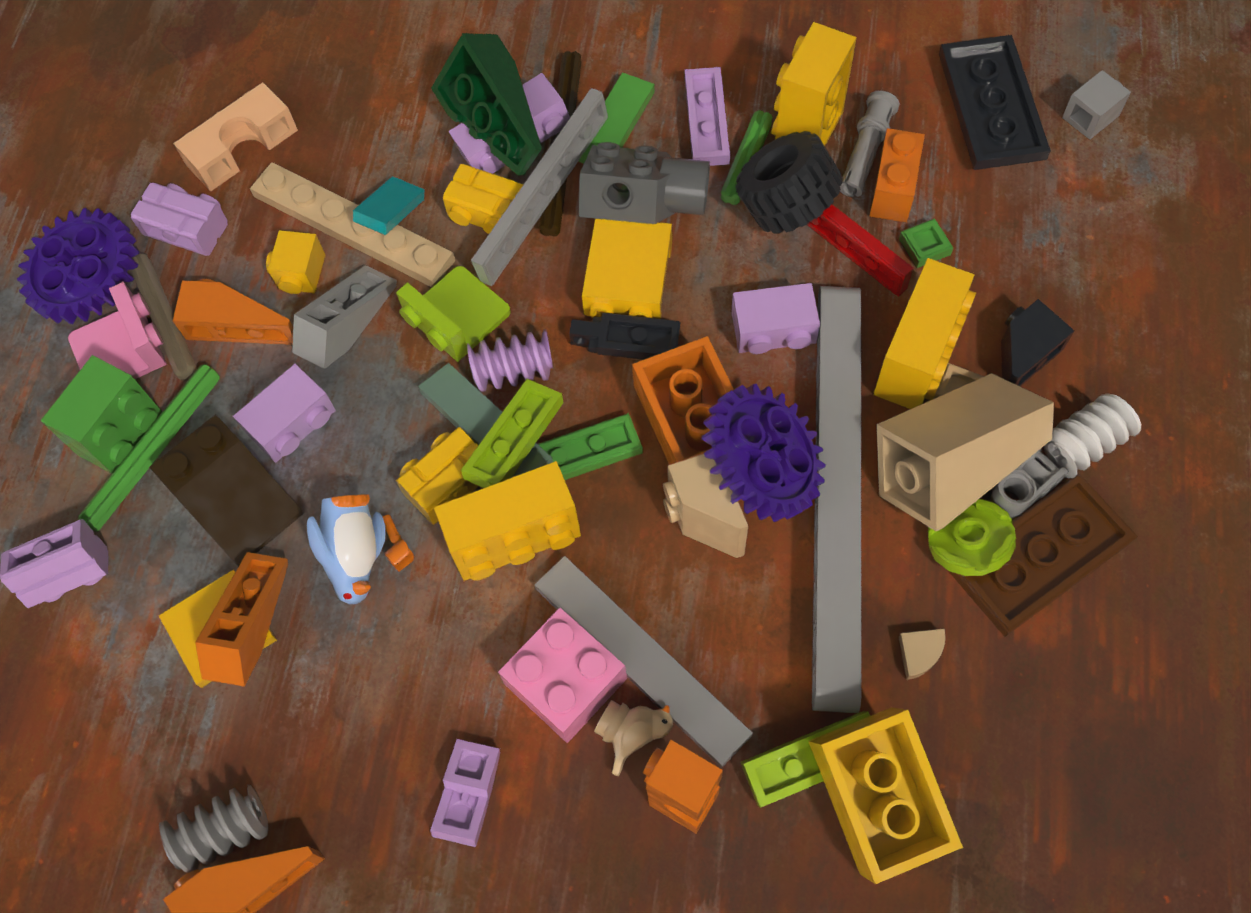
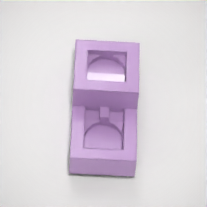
M459 739L456 740L443 778L445 788L430 830L432 837L476 847L500 756L499 748Z

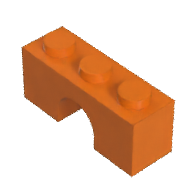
M670 740L665 751L656 748L643 771V774L646 775L644 782H646L645 789L648 794L649 806L697 834L719 794L720 786L718 784L722 778L723 770Z

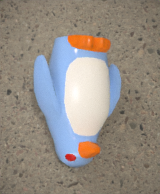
M369 494L322 499L319 525L313 516L307 520L310 548L315 558L323 566L326 575L333 585L335 594L340 601L347 604H358L368 596L371 588L369 583L371 569L374 561L380 555L385 542V523L379 512H375L371 519L368 508Z

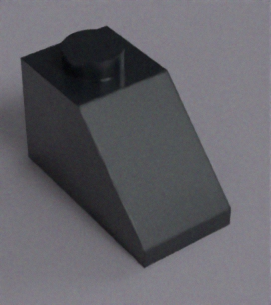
M1039 299L1027 309L1020 306L1005 322L1008 328L1001 340L1002 378L1021 387L1064 350L1075 330Z

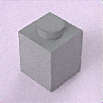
M1102 70L1071 95L1062 118L1090 140L1120 116L1131 91Z

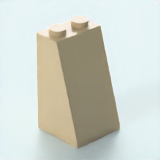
M991 373L877 424L879 496L935 531L944 528L1052 440L1054 402Z

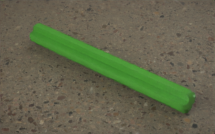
M205 364L199 366L81 512L78 520L83 519L95 532L102 528L220 380V376L213 368Z

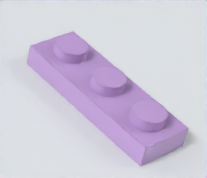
M721 67L685 69L692 159L710 161V166L729 165L730 150Z

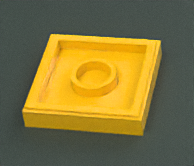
M234 569L158 615L195 684L200 688H203L212 681L201 678L195 642L236 571ZM270 627L263 649L277 641Z

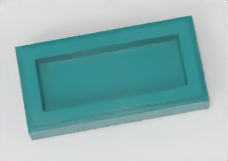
M392 176L353 210V222L387 235L424 201L425 189Z

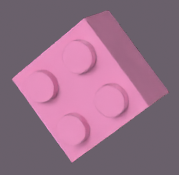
M561 608L498 671L505 686L566 743L577 734L627 679L625 665Z

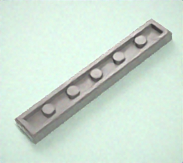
M593 88L589 90L471 259L480 282L489 286L494 285L607 120L608 113L601 91Z
M566 556L534 585L535 589L557 610L559 608L564 610L620 660L626 667L627 678L659 709L668 705L673 722L721 768L752 737L753 733Z

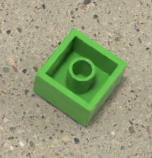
M92 355L41 419V422L76 455L113 474L162 411L132 375Z

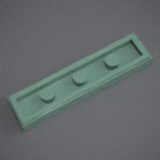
M449 363L418 386L421 395L456 428L460 427L478 446L502 414L498 407ZM535 443L512 477L553 462V459Z

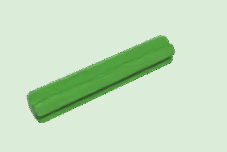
M757 110L752 116L721 190V200L724 203L732 205L740 203L741 199L735 188L737 185L736 179L742 172V167L764 145L772 125L773 117L769 112Z

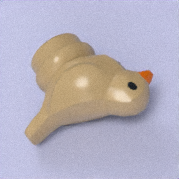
M611 700L594 732L602 736L603 741L612 742L615 759L612 774L620 775L626 759L633 752L652 740L663 738L669 734L673 728V719L668 705L659 710H652L645 706L629 709L626 704L622 703V705H619Z

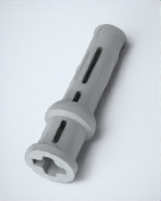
M874 91L867 98L866 104L868 108L865 116L859 119L857 124L858 140L842 177L843 183L840 186V192L846 196L854 197L856 195L859 197L862 194L880 143L884 141L887 128L890 129L891 117L898 112L899 100L889 92Z

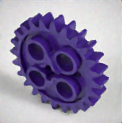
M83 208L78 217L73 211H69L67 221L63 222L59 217H56L53 229L47 226L42 227L45 234L42 239L38 237L31 239L36 246L34 249L24 250L23 253L29 257V261L19 264L18 267L26 273L17 278V281L24 285L19 292L27 298L25 303L45 319L50 318L58 324L64 319L69 324H74L78 316L84 322H87L90 311L93 310L100 316L102 315V305L105 302L110 306L115 305L109 288L122 282H132L134 280L128 274V270L138 267V264L132 259V257L139 254V250L133 246L137 240L129 233L130 229L110 212L105 214L97 208L92 214L87 208Z
M753 384L748 388L741 385L720 397L718 403L709 408L712 416L704 420L703 424L711 431L704 434L702 440L712 445V448L704 453V457L713 459L716 463L709 470L710 474H721L723 480L719 485V489L724 490L730 487L733 491L730 502L734 504L742 499L744 501V513L748 514L757 509L759 520L771 516L773 522H777L784 517L790 519L813 505L811 500L819 497L821 494L817 486L823 484L825 479L817 472L825 468L826 464L816 459V455L822 452L823 448L813 445L812 439L817 436V432L807 431L805 425L809 418L807 416L798 418L796 415L798 405L796 403L789 407L785 405V394L781 393L773 398V393L769 386L760 391L757 384Z

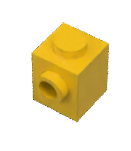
M279 230L274 249L267 256V272L271 275L279 290L290 294H299L301 292L315 293L325 253L316 234Z

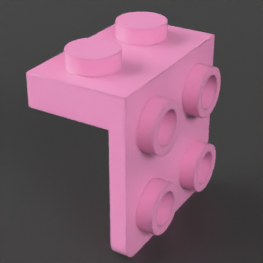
M124 282L109 288L118 309L117 312L74 330L68 336L80 370L92 355L132 375L134 379L167 365L159 347L164 344L161 335L153 323L149 324L146 317L151 314L147 303L140 293L133 295Z

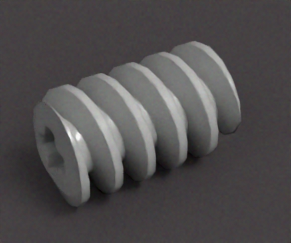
M251 785L247 787L248 796L243 797L236 788L230 789L231 804L227 806L219 796L213 797V812L210 814L201 804L194 807L196 820L193 822L184 812L177 814L178 829L176 830L166 820L159 823L164 850L176 869H182L184 872L189 873L198 869L200 862L208 865L215 861L217 853L222 856L229 855L233 852L234 844L241 848L249 845L251 835L259 840L267 836L268 820L257 793Z

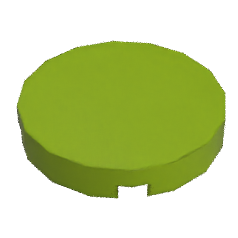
M978 499L944 528L935 531L928 527L929 549L935 561L948 571L963 576H982L999 570L1010 560L1016 547L1015 528L1008 512L997 504L983 499Z

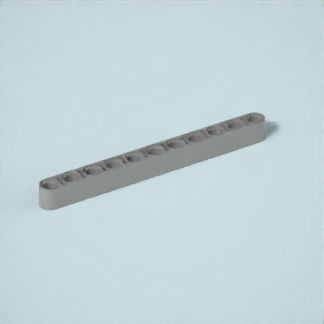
M819 286L817 311L820 327L817 337L816 354L817 436L815 437V445L823 448V451L816 455V459L825 463L826 467L817 472L825 479V482L817 486L821 494L815 498L812 704L813 711L859 713L862 698L860 288Z

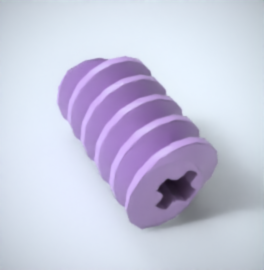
M546 329L542 332L541 342H537L533 333L528 332L525 345L520 343L516 335H512L510 347L506 348L499 337L496 338L494 350L490 351L486 342L482 340L480 341L478 353H474L469 343H467L472 377L480 392L486 391L488 379L492 381L496 389H501L504 376L507 377L511 386H517L519 374H522L525 380L533 381L535 371L539 372L544 381L549 380L553 363Z

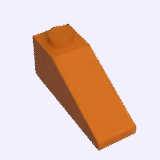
M200 279L198 281L182 280L173 323L186 340L293 345V325L288 318L221 282L211 279Z
M250 552L246 553L195 642L201 678L203 680L245 687L261 656L288 568V559Z
M306 846L208 867L201 871L196 869L181 877L174 885L176 890L163 900L171 913H256L325 858L320 851Z

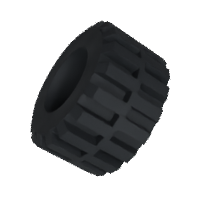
M803 131L801 133L793 132L789 135L781 136L756 152L742 167V172L737 176L735 188L738 196L759 227L765 232L772 231L773 234H779L783 231L787 233L794 231L798 227H803L823 214L822 212L829 208L834 202L833 199L838 196L843 178L819 136L815 133L811 134L808 131Z

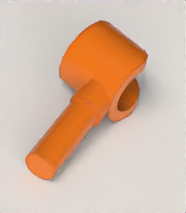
M388 514L383 516L389 540L393 546L385 551L384 555L394 568L400 572L413 562L415 556L407 543L399 535L391 515Z

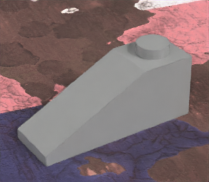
M365 265L294 314L292 353L323 369L327 368L349 351L393 292L397 280Z

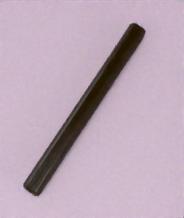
M566 51L563 53L557 93L563 99L570 117L576 110L582 63L581 55L577 51ZM559 133L551 136L550 146L557 138ZM567 178L540 216L539 227L541 234L544 236L550 235L555 237L560 233Z

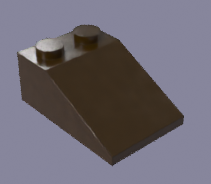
M216 414L149 467L238 567L247 552H259L304 514L292 498Z

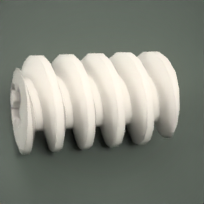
M1102 394L1094 402L1088 403L1081 411H1076L1069 419L1062 420L1053 428L1052 440L1043 446L1047 458L1058 468L1065 467L1069 471L1065 476L1066 478H1074L1078 474L1077 469L1086 470L1090 466V461L1098 462L1102 459L1103 452L1111 453L1116 449V444L1123 445L1129 440V436L1138 435L1142 424L1137 413L1125 400L1117 395Z

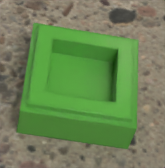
M935 218L901 231L899 236L900 242L916 268L924 266L927 258L937 261L950 256L953 250V246Z

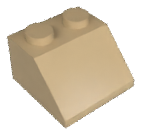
M702 454L669 465L668 482L663 483L666 496L663 502L670 522L678 521L682 534L735 558L744 556L748 524L739 502L737 501L734 504L730 502L733 492L730 487L724 490L719 489V485L723 480L721 474H710L709 470L716 465L715 460L706 458Z

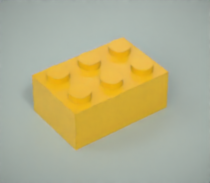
M815 22L811 25L806 36L800 35L793 49L791 63L783 64L777 78L776 85L781 87V90L774 105V111H777L778 115L774 121L771 134L776 136L775 140L793 132L801 133L808 131L811 134L815 133L818 135L824 146L827 144L843 114L857 37Z
M927 258L885 356L873 395L909 409L922 405L925 398L933 400L975 298L976 292L969 290L975 274Z
M557 461L434 507L449 552L464 581L468 579H485L491 576L496 571L495 569L510 563L512 565L526 563L535 557V553L548 548L553 550L565 548L571 545L575 538L581 536L575 504Z
M891 707L808 741L861 876L874 884H878L963 848L907 709Z

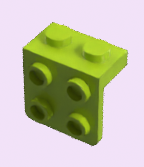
M463 266L455 267L424 295L408 282L396 292L402 306L399 312L404 320L413 328L418 327L422 330L436 349L441 352L443 350L446 351L457 362L468 354L467 343L473 349L509 317L511 313L508 303L483 282H480L477 277Z

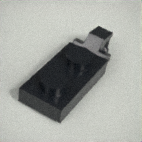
M602 313V317H593L592 322L572 320L569 333L570 344L587 347L589 352L597 353L598 355L645 360L678 347L681 322Z

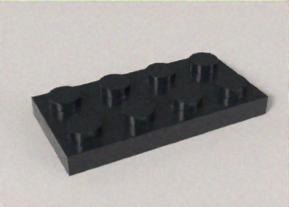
M1005 35L941 44L939 51L940 61L973 169L979 170L1047 160L1051 150L1013 36Z

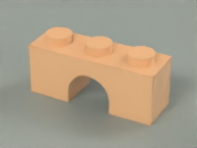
M262 82L173 144L186 166L211 192L240 171L231 154L237 144L245 140H257L268 150H271L298 131L289 108Z

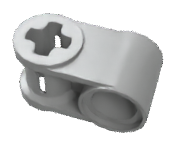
M1041 449L995 485L988 496L987 501L993 502L1007 511L1012 521L1028 510L1040 498H1044L1069 472L1065 467L1058 468L1040 452ZM1004 491L1012 492L1013 494H1015L1018 498V501L1012 500L1009 497H1007Z

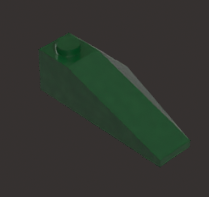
M462 33L431 89L446 114L453 121L462 122L469 128V134L473 138L482 139L490 146L493 155L518 176L524 175L542 150L516 63L497 34Z

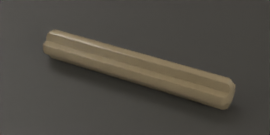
M139 253L137 256L132 257L138 264V267L132 269L131 272L142 297L151 312L149 315L161 335L164 343L162 346L174 374L177 375L178 379L186 380L194 374L197 367L183 335L173 323V311L151 260L146 254Z

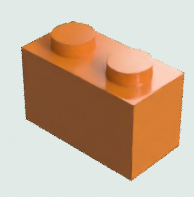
M887 128L869 217L907 223L915 195L925 134Z

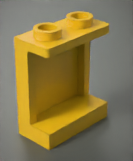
M595 218L582 292L583 309L586 316L602 317V313L661 319L667 263L672 249V224H646Z

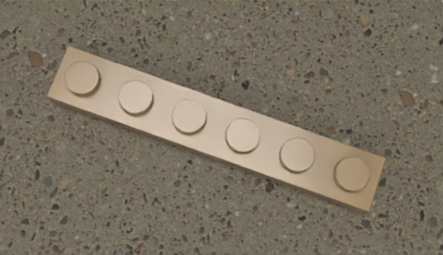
M273 162L270 163L250 188L255 198L430 287L436 285L455 262L453 252L399 225H396L387 235H384L353 222V210L359 205Z

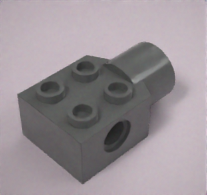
M612 142L592 145L580 171L579 217L657 224L675 213L704 216L709 185L710 161L672 158L667 152L657 151L652 146H638L635 149L620 148L618 144Z

